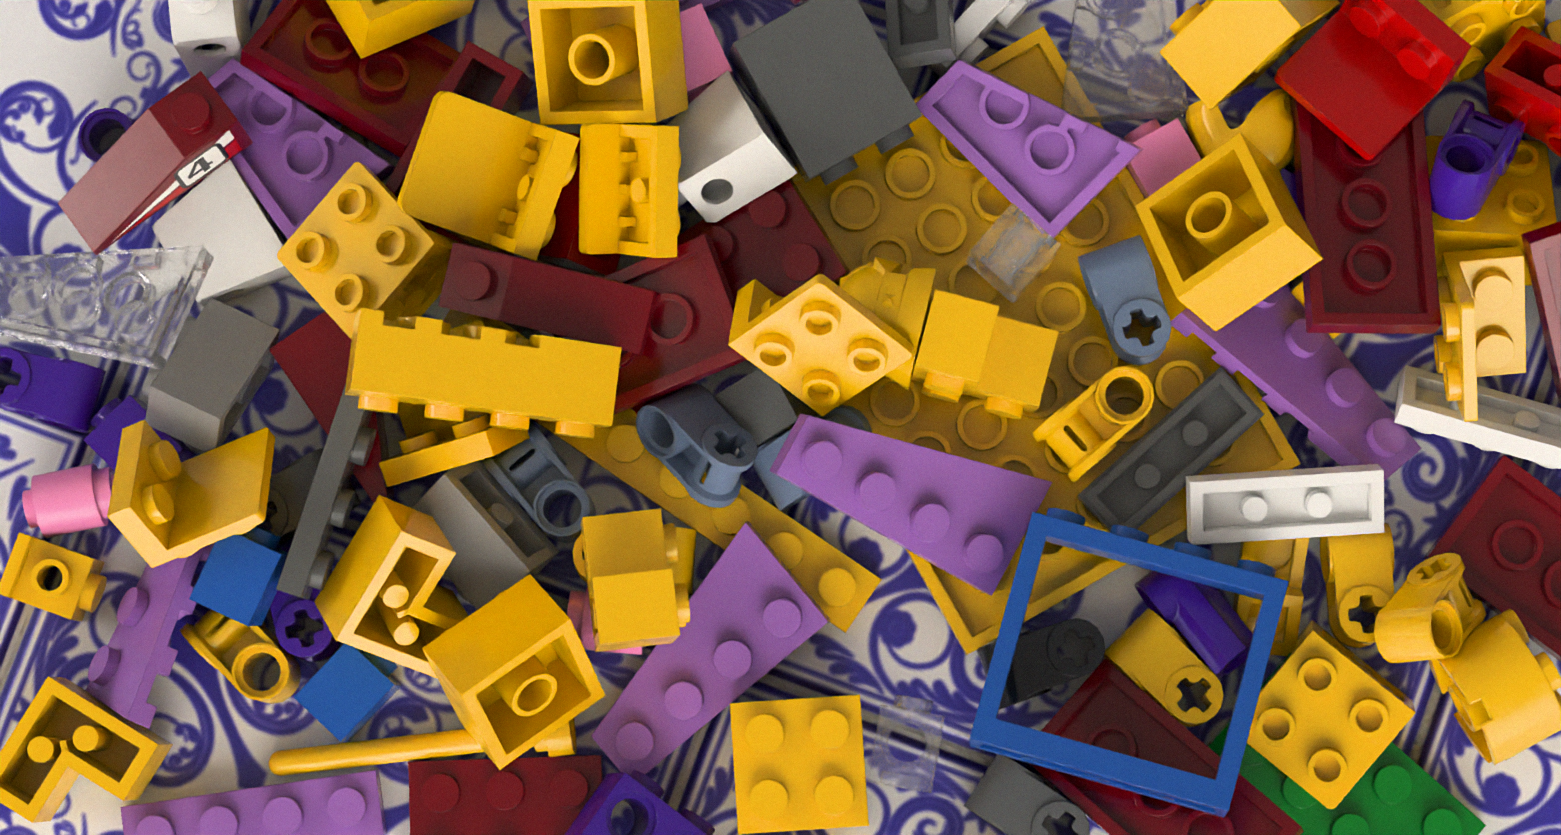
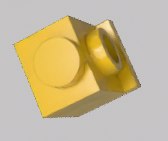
M19 532L0 581V595L70 620L82 622L86 611L93 613L102 599L107 578L100 574L105 562ZM56 566L62 573V582L57 589L49 591L45 588L43 582L48 569Z

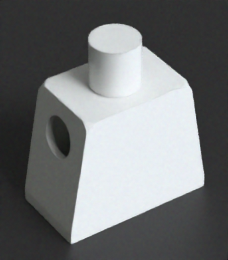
M168 0L173 44L191 77L202 71L207 78L212 76L232 58L240 61L241 51L251 39L247 0ZM204 44L224 46L215 50H202V45Z
M728 70L688 105V110L679 113L667 124L679 126L681 166L678 171V208L689 201L706 222L721 220L797 174L762 111Z
M231 160L208 175L154 223L152 229L167 254L137 272L143 287L157 305L185 287H188L194 298L203 307L206 306L210 298L227 303L293 276L277 258V253L285 244V241L259 199L237 171Z

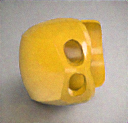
M1276 89L1263 97L1252 108L1244 122L1234 129L1229 128L1218 105L1209 110L1202 101H1198L1187 107L1185 121L1188 134L1201 159L1238 133L1246 137L1278 168L1279 172L1289 164L1294 155V119L1291 113L1290 95L1284 89Z

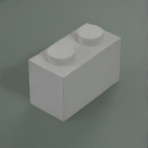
M210 298L197 319L188 316L183 321L173 342L174 352L167 362L159 359L151 367L142 388V394L148 397L145 421L151 427L204 452L221 446L272 370L275 358L269 349L278 343L280 330L214 298Z
M479 460L455 467L445 473L412 507L417 511L432 516L455 550L456 554L444 573L455 584L459 595L477 610L494 599L500 592L510 588L527 575L531 574L534 578L560 552Z

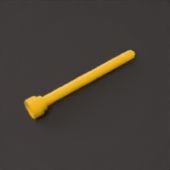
M571 719L534 746L535 751H547L549 757L575 755L577 752L575 719ZM456 729L279 750L270 756L268 765L273 774L286 776L481 753L484 751L466 729Z

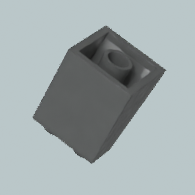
M808 0L734 42L728 54L736 71L806 183L820 176L826 186L858 168L859 166L853 156L875 144L880 154H883L914 136V133L909 124L922 116L858 0Z

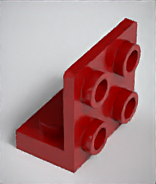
M1344 0L1340 10L1278 68L1274 81L1365 160H1372L1450 83L1470 50L1471 45L1418 0Z

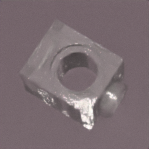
M1011 203L969 251L966 263L1014 304L1056 257L1061 244L1015 204Z
M895 694L893 706L882 704L879 706L867 782L932 793L945 716L931 714L933 701ZM909 723L918 727L925 739V746L921 755L909 762L896 759L888 748L890 732L897 725Z

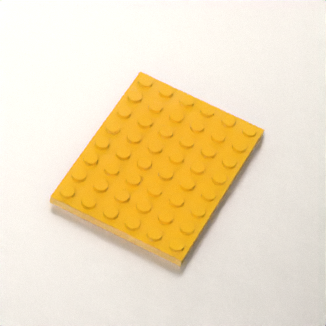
M1044 26L975 64V66L1103 128ZM927 92L915 98V103H917ZM923 114L919 119L909 124L914 133L913 137L883 154H880L875 144L853 156L859 166L858 168L826 186L820 176L806 183L796 166H794L797 174L791 178L850 272L857 267L867 264L869 261L874 263L876 256L912 268H937L927 317L935 289L998 305L997 315L1059 331L1040 405L1035 413L1023 410L1021 419L1008 418L985 411L984 405L986 400L962 394L958 403L944 401L922 394L923 383L911 380L909 389L906 390L886 376H883L841 405L852 406L861 411L868 419L872 433L1051 481L1052 484L1036 513L1046 515L1049 508L1068 510L1085 517L1084 526L1108 532L1076 496L1221 367L1211 358L1215 351L1193 332L1188 337H1185L1172 325L1165 350L1158 359L1150 364L1140 366L1127 364L1117 357L1111 347L1100 314L1095 309L1085 286L1078 263V256L1140 235L1150 255L1158 281V289L1170 321L1187 308L1176 298L1135 206L1145 198L1127 167L1053 240L1049 241ZM1139 319L1131 320L1129 332L1125 337L1127 339L1137 337L1142 346H1148L1152 332L1156 329L1154 326L1143 327ZM1122 366L1139 369L1148 376L1153 385L1154 401L1152 408L1135 427L1116 442L1117 446L1073 483L1067 476L1070 470L1069 467L1045 440L1037 442L1031 434L1073 397H1079L1106 372L1115 367ZM1225 370L1264 415L1198 475L1289 470L1300 465V461L1266 403L1261 400L1262 397L1254 383L1238 370L1232 375ZM1124 380L1115 381L1108 385L1106 389V402L1115 413L1127 415L1139 409L1141 402L1140 393L1131 382ZM1064 428V431L1082 451H1085L1068 429ZM1186 486L1137 529L1149 535L1147 543L1159 546L1187 530ZM1026 533L992 596L982 593L905 549L966 656L998 637ZM1045 542L1024 622L1127 563Z

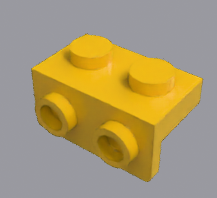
M585 123L581 126L579 251L582 254H625L652 258L677 257V236L680 230L678 171L681 166L679 126L636 123Z

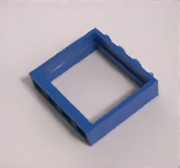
M1049 508L1046 515L1032 512L970 734V747L1224 818L1229 812L1289 581L1275 578L1276 569L1260 562L1238 560L1237 566L1234 567L1212 561L1213 553L1197 545L1175 542L1172 550L1147 543L1149 535L1131 527L1111 525L1110 532L1084 526L1085 517L1068 510ZM1045 542L1262 600L1215 779L997 719Z

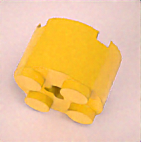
M1512 609L1495 615L1475 627L1461 645L1458 654L1454 657L1428 660L1442 694L1449 691L1450 697L1458 712L1454 713V716L1462 730L1484 760L1488 763L1493 761L1494 765L1517 755L1561 730V696L1556 691L1561 688V677L1545 652L1533 656L1526 645L1530 642L1528 634Z

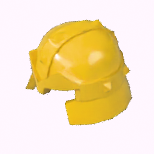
M876 256L874 263L869 261L867 264L855 268L847 276L840 278L839 287L912 343V357L885 375L908 390L926 322L937 268H912Z

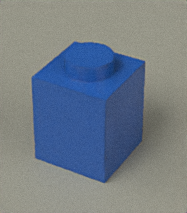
M256 525L252 530L244 534H234L215 542L189 599L246 626H262L278 591L276 588L288 555L287 551L277 547L282 537Z
M344 643L294 698L340 742H350L402 686L391 676L398 666L395 662Z

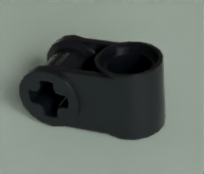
M1075 618L1064 620L1034 632L1028 630L1020 633L1000 709L1053 691L1052 687L1080 678L1094 671L1102 662L1105 653L1104 637L1099 629L1087 620ZM1074 630L1079 639L1089 637L1092 641L1093 648L1084 654L1085 665L1076 667L1072 658L1061 660L1057 648L1066 643L1064 634L1066 631ZM996 642L977 649L986 677Z

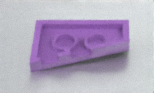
M234 58L208 78V81L253 142L230 160L287 239L293 235L353 163L359 162L366 165L381 181L391 175L395 169V166L270 81L242 66L240 61Z
M958 59L916 103L920 112L1049 241L1053 240L1143 150V148L963 59Z

